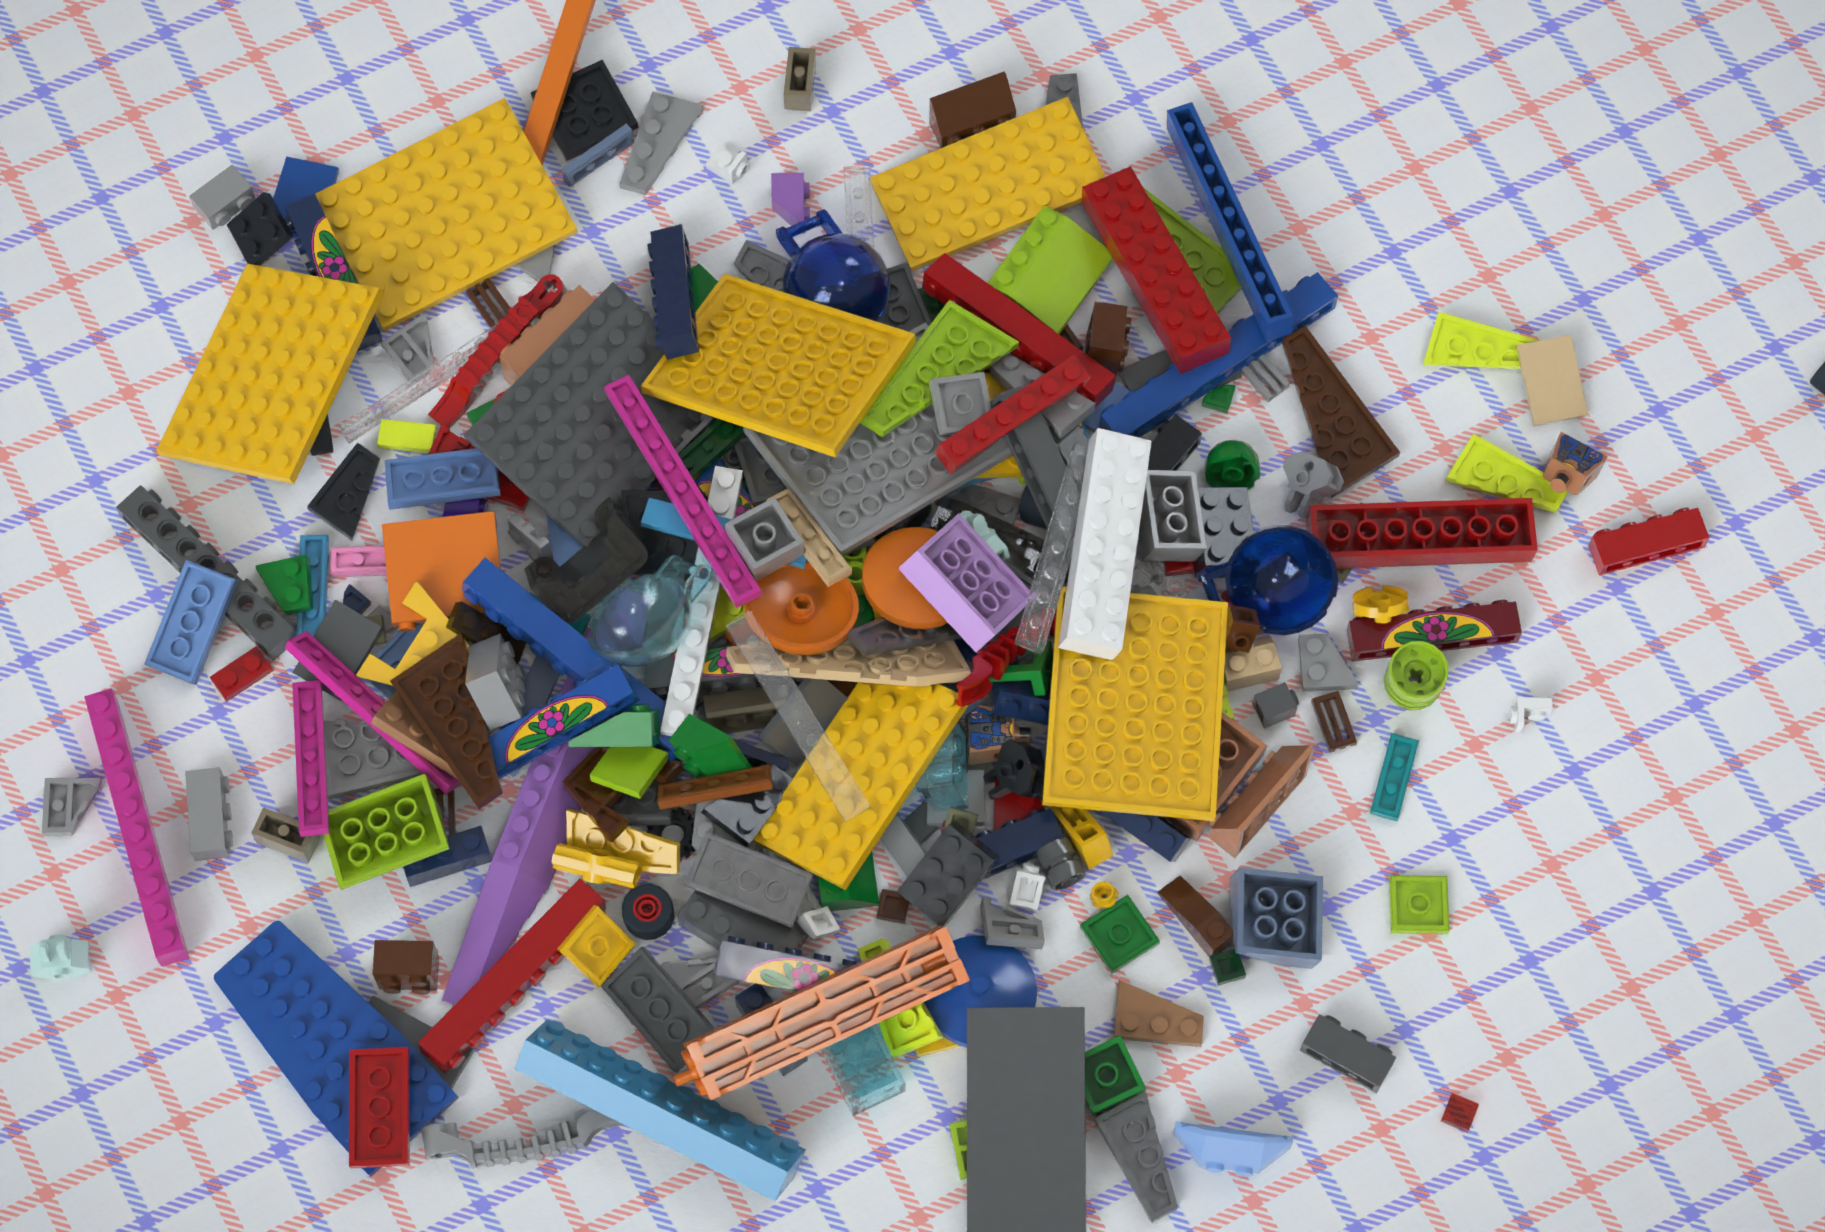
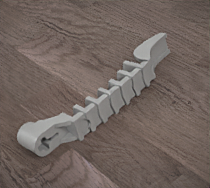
M596 1110L589 1111L581 1115L577 1121L576 1127L579 1137L573 1138L570 1124L568 1121L559 1124L564 1141L558 1142L555 1130L552 1129L545 1132L548 1144L541 1145L540 1137L535 1135L530 1137L532 1147L525 1148L524 1139L519 1138L514 1140L515 1149L508 1150L507 1140H500L497 1142L499 1151L492 1152L490 1141L482 1142V1148L475 1149L473 1141L459 1139L456 1123L431 1124L423 1127L421 1130L426 1159L458 1156L469 1162L472 1169H475L480 1165L493 1167L494 1164L501 1163L505 1166L509 1165L510 1162L519 1161L520 1163H525L530 1159L539 1161L547 1156L559 1157L560 1154L567 1152L573 1154L577 1149L587 1148L592 1138L600 1131L624 1124Z

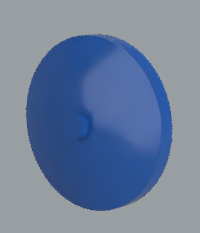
M982 935L966 936L953 941L957 955L961 959L970 981L953 987V989L924 1002L943 1037L967 1048V1008L1035 1007L1037 1000L1035 975L1026 958L1014 947L986 945L985 936Z

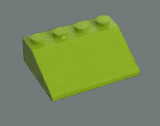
M1043 206L988 281V284L1053 331L1060 334L1114 259L1107 247L1069 217L1047 206Z
M426 774L328 810L329 834H324L323 836L340 890L450 849L435 789Z

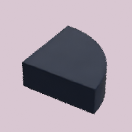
M349 584L343 596V604L363 614L371 605V601Z

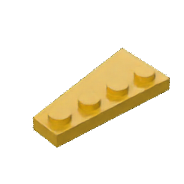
M571 808L566 811L567 845L586 850L588 848L608 850L612 853V856L641 863L642 872L669 874L680 872V843L631 827H627L612 843L586 813Z

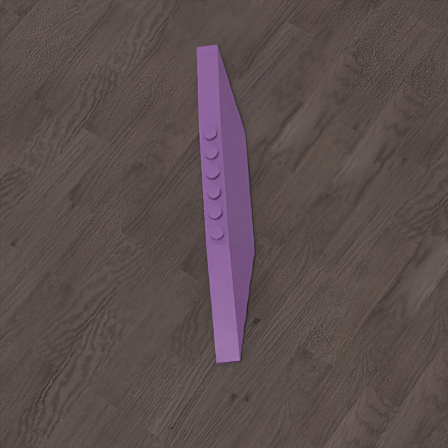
M609 596L603 597L585 638L621 666L624 652L605 621ZM568 676L559 694H566L575 689L573 680ZM610 717V718L604 720L603 722L597 724L596 726H598V725H600V724H602V723L608 721V720L611 719L612 717ZM567 741L531 762L489 866L442 998L443 1002L455 1005L504 956L511 943L519 935V931L527 918H530L536 909V905L542 895L547 892L556 869H553L552 856L556 845L567 843L566 811L570 808L580 810V806L564 789L563 780L596 747H569V742Z

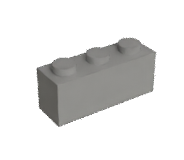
M220 767L185 771L190 853L195 861L229 857V848L233 847L232 830L227 828V820L232 819L230 803H226L225 793H230L228 776L223 775Z

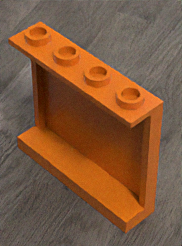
M494 511L382 524L391 621L394 628H399V631L416 630V626L424 625L427 620L402 604L415 582H418L448 619L455 603L460 601L486 615L484 608L479 604L473 605L464 597L462 586L463 581L484 558H487L501 570L496 529L497 521Z

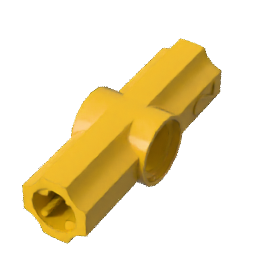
M559 843L556 845L552 856L553 869L581 875L583 880L590 883L603 884L609 882L634 889L641 878V863L612 856V853L605 849L588 848L586 850Z

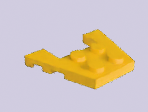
M415 582L402 604L427 619L396 668L370 653L356 674L358 677L392 685L390 680L458 636V634L446 628L449 619L418 582ZM465 640V644L469 655L470 644Z

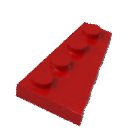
M442 424L429 454L474 449L475 447L468 440L458 437ZM498 469L501 496L486 497V499L525 511L530 498Z

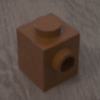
M1234 605L1228 606L1225 649L1232 652H1250L1260 628L1256 609Z

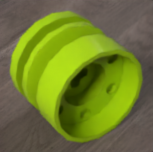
M1411 641L1400 646L1392 655L1384 675V689L1389 699L1397 706L1407 710H1421L1432 705L1445 686L1449 674L1448 662L1443 653L1430 643ZM1410 676L1412 678L1418 677L1419 681L1410 682L1409 678Z

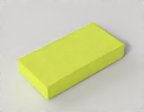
M381 419L377 446L382 449L429 453L435 440L437 428L434 424Z

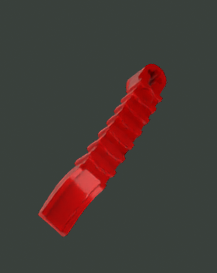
M549 274L542 277L530 292L518 298L517 304L513 308L510 307L509 313L498 321L499 324L493 331H489V336L483 343H479L478 349L473 355H469L468 361L463 367H459V372L455 377H452L446 392L428 413V416L440 425L443 424L450 429L464 415L476 398V393L473 390L477 386L484 388L486 384L482 379L486 374L489 376L494 374L491 368L496 362L501 364L499 356L502 350L508 344L513 343L516 339L518 340L525 328L531 326V322L535 317L541 319L542 314L547 309L554 308L561 302V298L567 292V289L558 276ZM551 287L553 289L557 288V291L555 293L553 291L549 292L548 290Z
M1042 608L1041 612L1037 615L1033 613L1030 619L1020 621L1017 627L1009 628L1008 632L1004 635L1000 634L996 641H990L985 649L978 650L977 656L972 658L974 664L973 672L957 684L959 691L955 704L963 707L986 696L991 691L989 677L998 681L1001 680L1009 662L1013 663L1017 654L1023 656L1027 647L1034 649L1039 641L1047 642L1050 635L1054 637L1056 609Z

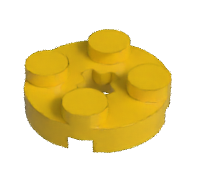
M1382 585V591H1373V586L1360 589L1353 594V615L1356 617L1374 618L1377 623H1388L1392 620L1391 617L1409 612L1407 592L1402 588Z

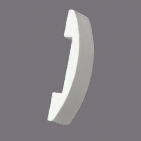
M763 848L764 855L799 868L796 864ZM808 887L795 920L797 924L813 939L839 933L841 929L828 906L821 908L811 888Z

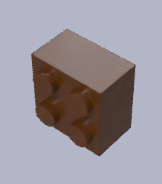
M1095 301L1086 335L1085 353L1117 376L1118 372H1123L1125 357H1127L1129 349L1127 334L1130 332L1131 318L1127 317L1128 306Z
M375 940L372 974L379 990L389 994H398L401 990H412L415 994H429L430 990L437 991L439 955L433 941Z

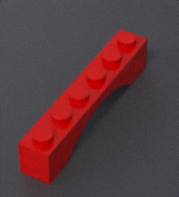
M1074 354L940 443L934 453L949 474L952 475L1014 429L1085 386L1091 376Z

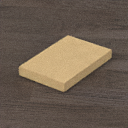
M1571 334L1516 346L1533 426L1588 415Z

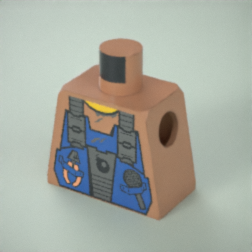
M1560 432L1550 452L1543 477L1550 482V486L1555 492L1562 493L1566 490L1573 495H1578L1598 477L1607 456Z
M976 706L966 715L967 765L997 762L1001 745L1010 739L1019 743L1027 742L1030 744L1031 728L1014 727V718L992 714V707Z

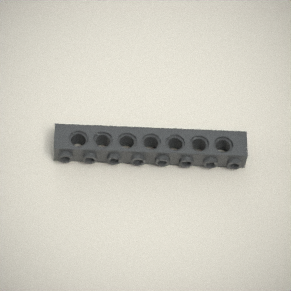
M138 486L116 506L120 517L179 573H181L185 561L188 560L206 568L214 567V571L237 579L238 583L225 616L273 661L276 660L286 650L285 646L288 640L297 635L295 632L296 624L287 615L281 617L275 611L277 609L276 605L268 597L265 596L262 599L256 593L258 589L249 579L246 578L243 581L237 575L239 572L231 562L227 560L224 563L217 557L219 552L209 542L204 545L198 539L200 537L199 533L191 525L185 527L180 522L181 517L172 507L166 509L161 504L162 499L154 490L150 489L147 491L143 486ZM158 514L154 520H146L148 515ZM168 532H177L172 538H164ZM189 549L196 550L191 556H183ZM246 603L254 604L250 610H241V607ZM265 621L273 622L272 626L267 629L260 628L261 624Z

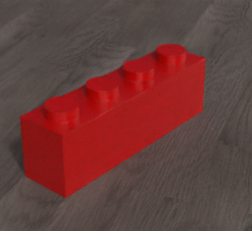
M1686 507L1676 510L1672 515L1664 517L1661 514L1654 515L1642 523L1628 522L1619 529L1612 531L1608 528L1599 530L1592 536L1588 547L1600 576L1705 548L1709 535L1699 508L1689 510Z

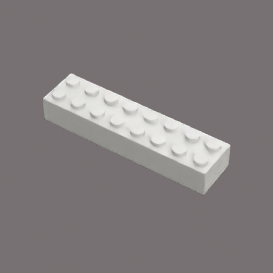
M1097 428L1088 441L1058 648L1113 660L1122 650L1151 440Z

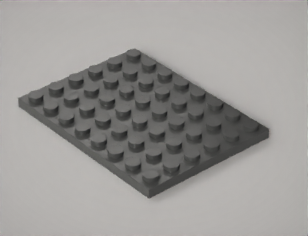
M614 282L594 300L464 434V437L586 551L620 517L621 490H645L657 478L606 395L604 386L630 375L674 449L683 441L681 435L687 429L690 430L702 422L700 417L703 414L642 393V383L665 353L663 349L659 350L657 347L655 334L659 333V331L657 332L654 320Z

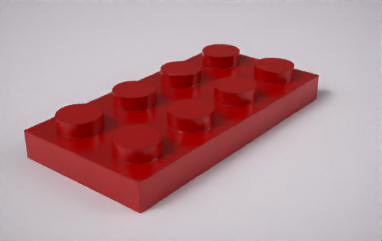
M408 1047L349 1050V1167L410 1166V1049Z

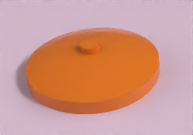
M922 527L898 529L881 537L869 549L863 563L862 588L870 605L886 620L911 629H931L948 623L898 569L938 531Z
M808 560L805 570L785 565L757 580L756 583L761 590V596L744 604L747 622L753 632L763 642L777 650L796 655L824 653L842 644L847 639L849 630L854 629L859 610L856 591L847 578L827 587Z

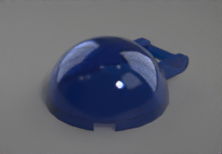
M825 209L817 211L816 216L788 228L782 226L776 229L778 241L790 256L782 280L785 293L876 321L885 312L891 294V281L889 271L882 257L872 245L852 235L843 234ZM821 225L826 234L814 237L801 247L793 239L794 236Z
M1290 525L1264 527L1251 533L1238 544L1228 562L1196 573L1198 582H1202L1209 601H1220L1213 579L1225 575L1227 592L1234 606L1256 609L1260 623L1259 629L1264 630L1266 634L1290 635L1300 633L1314 626L1327 614V609L1333 598H1336L1338 589L1336 563L1330 551L1315 535L1307 530Z

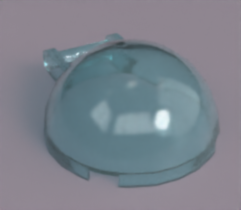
M671 555L654 575L646 574L633 581L629 576L614 586L595 608L588 627L593 631L592 639L588 638L589 644L602 657L621 666H649L667 658L680 646L686 637L691 623L692 603L712 579L713 569L708 565L701 564L697 566L683 561L680 556ZM680 572L690 575L686 582L677 576Z

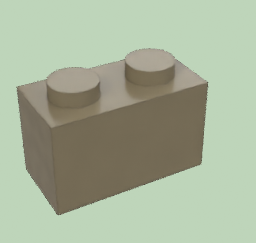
M789 47L784 86V109L811 111L816 70V50L813 48Z
M264 807L251 832L257 844L306 863L310 862L320 840L319 835L300 837L298 820Z

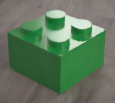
M1121 1035L1085 1052L1086 1102L1093 1117L1146 1091L1143 1080Z

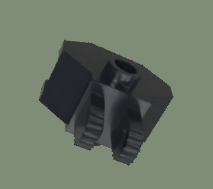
M1013 739L1004 742L1001 745L998 761L993 764L994 769L983 776L986 784L999 781L1000 784L989 790L990 799H998L1011 792L1030 798H1037L1043 795L1045 763L1040 750L1027 742L1019 743ZM1033 763H1036V764H1037V770H1036V772H1035V769H1034V767H1033V765H1032Z

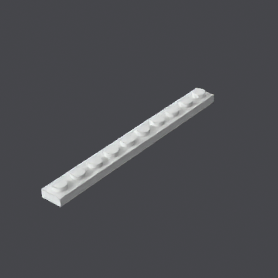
M715 466L708 498V505L715 515L729 519L735 518L743 470ZM699 546L660 730L661 735L672 736L689 713L694 716L721 583Z

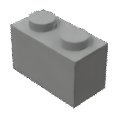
M233 165L189 196L193 208L212 230L228 223L234 214L244 210L256 199L252 186Z

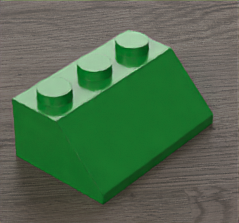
M690 713L669 739V742L675 749L673 753L685 763V770L695 778L752 768L730 735Z
M872 851L846 890L818 876L821 908L828 906L832 912L879 906Z

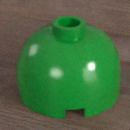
M1226 440L1216 444L1206 458V482L1212 488L1216 486L1247 487V490H1250L1255 486V481L1260 478L1258 454L1249 444L1243 441Z

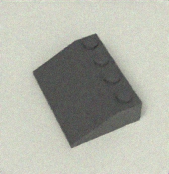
M696 890L677 915L679 926L717 950L719 949L720 940L727 941L728 936L745 939L744 945L756 947L758 941L773 944V951L784 953L785 947L800 950L809 937L796 921L791 929Z

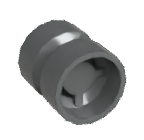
M1070 838L1054 840L1036 852L1042 868L1049 870L1046 877L1054 891L1068 888L1086 876L1080 860L1074 859L1076 851Z

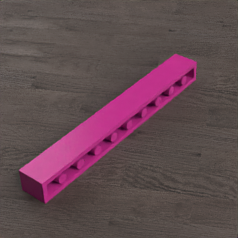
M112 688L84 696L155 957L161 967L189 959L118 699Z

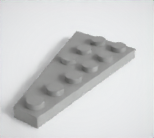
M337 719L335 721H324L328 800L404 782L423 774L367 722L355 723Z

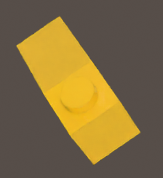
M1046 806L1047 809H1052L1065 838H1070L1077 856L1089 870L1113 857L1106 832L1087 809Z

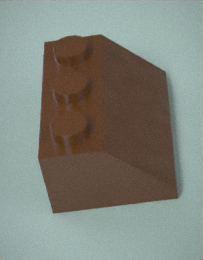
M1005 71L931 97L929 101V124L940 148L1016 118V108Z

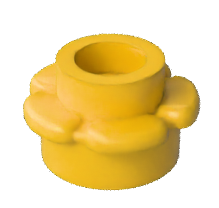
M1108 882L1097 883L1092 888L1090 894L1093 906L1098 909L1114 906L1116 898H1118L1117 889Z

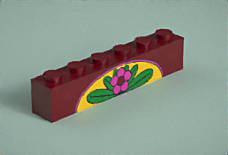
M1503 599L1496 600L1488 605L1469 603L1462 608L1454 609L1451 606H1443L1437 608L1436 611L1425 612L1423 609H1416L1408 612V614L1391 617L1392 620L1388 623H1377L1374 618L1355 617L1349 621L1346 630L1352 662L1392 657L1400 646L1411 641H1424L1434 645L1440 651L1518 643L1522 634L1516 601L1508 602Z

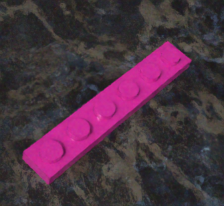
M320 680L292 683L299 833L300 837L329 834L322 683Z

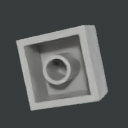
M775 497L725 523L727 536L755 581L803 556L804 542Z

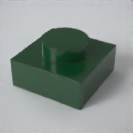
M1235 949L1209 957L1218 986L1246 978L1240 955L1235 952Z

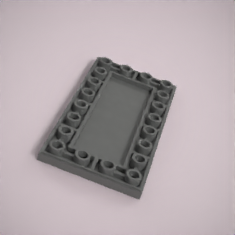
M1085 1007L967 1008V1232H1086Z

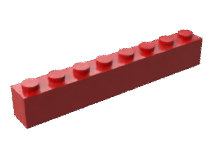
M944 253L924 271L922 289L930 297H935L944 305L950 300L1019 341L1018 348L1010 352L1013 356L1045 374L1075 354L1091 376L1085 386L1076 391L1077 393L1094 402L1096 408L1113 391L1116 379L1115 374L948 254Z
M579 878L418 1042L420 1051L444 1073L450 1068L456 1069L463 1062L464 1054L471 1047L474 1049L482 1043L485 1038L484 1034L491 1026L497 1027L506 1016L504 1013L511 1006H518L525 998V992L532 985L535 987L546 976L545 971L552 964L556 966L564 959L565 956L557 948L594 905L605 912V899Z

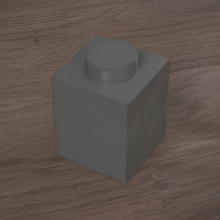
M1286 682L1255 694L1252 705L1265 729L1294 717L1299 701L1293 689L1289 690Z

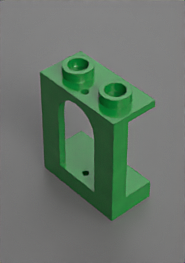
M1051 641L1038 642L1034 649L1027 647L1025 654L1036 653L1032 664L1008 665L1001 680L988 678L990 682L1031 680L1034 695H1046L1052 676L1053 649Z

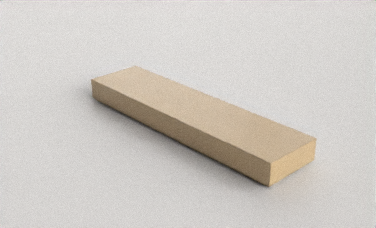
M787 488L766 499L768 501L773 497L776 498L804 542L803 555L827 587L852 575V568L790 489Z

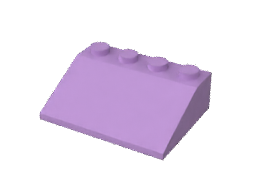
M959 513L898 568L975 652L990 641L1036 597Z

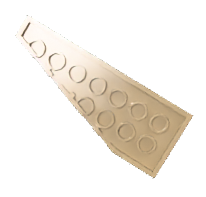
M847 639L832 650L814 655L790 654L777 650L766 643L727 647L726 657L734 673L904 686L956 683L971 674V669L954 640L864 656Z

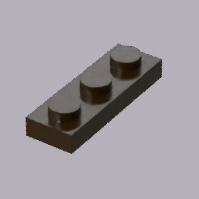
M464 602L455 603L446 625L447 629L458 635L461 633L465 639L474 644L501 633L504 641L510 642L515 654L513 658L516 664H519L526 646L525 641L515 639L508 633L507 627L499 622L492 621L488 616Z

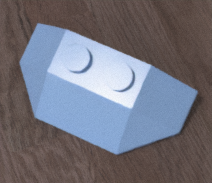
M1177 1121L1173 1133L1196 1163L1201 1167H1206V1171L1222 1173L1223 1170L1235 1171L1236 1175L1251 1177L1253 1173L1259 1174L1290 1150L1293 1143V1136Z

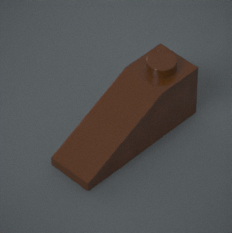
M1178 876L1157 892L1208 957L1221 953L1234 943L1231 926L1183 877Z

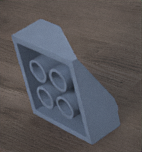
M1239 867L1230 876L1229 896L1235 952L1282 966L1314 968L1322 960L1323 876Z

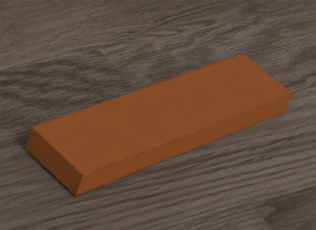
M764 765L658 785L659 809L662 810L773 789L771 766Z

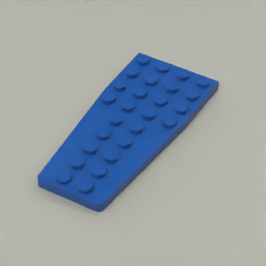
M274 921L214 974L216 984L312 1113L348 1153L349 1050L408 1047L410 1049V1141L422 1132L421 1129L432 1123L459 1098L388 1020L281 921ZM382 1167L362 1169L372 1177Z

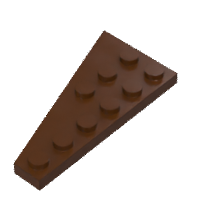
M1306 326L1283 338L1282 346L1318 458L1337 466L1344 480L1340 492L1330 495L1333 498L1398 458L1400 451Z
M460 633L390 680V682L478 809H481L502 795L503 790L485 720L465 684L468 651L464 637Z

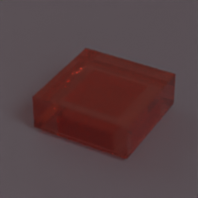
M1451 1093L1441 1122L1468 1133L1479 1104Z

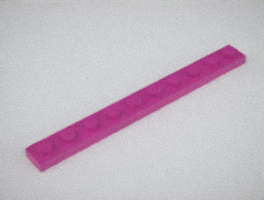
M630 375L604 386L606 395L734 606L737 608L760 597L761 590Z

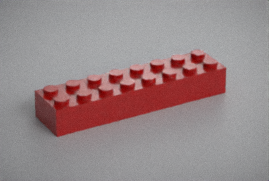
M1130 166L1082 186V206L1180 374L1229 354L1231 336L1132 167Z
M1532 498L1310 505L1306 514L1310 569L1532 562L1538 551Z

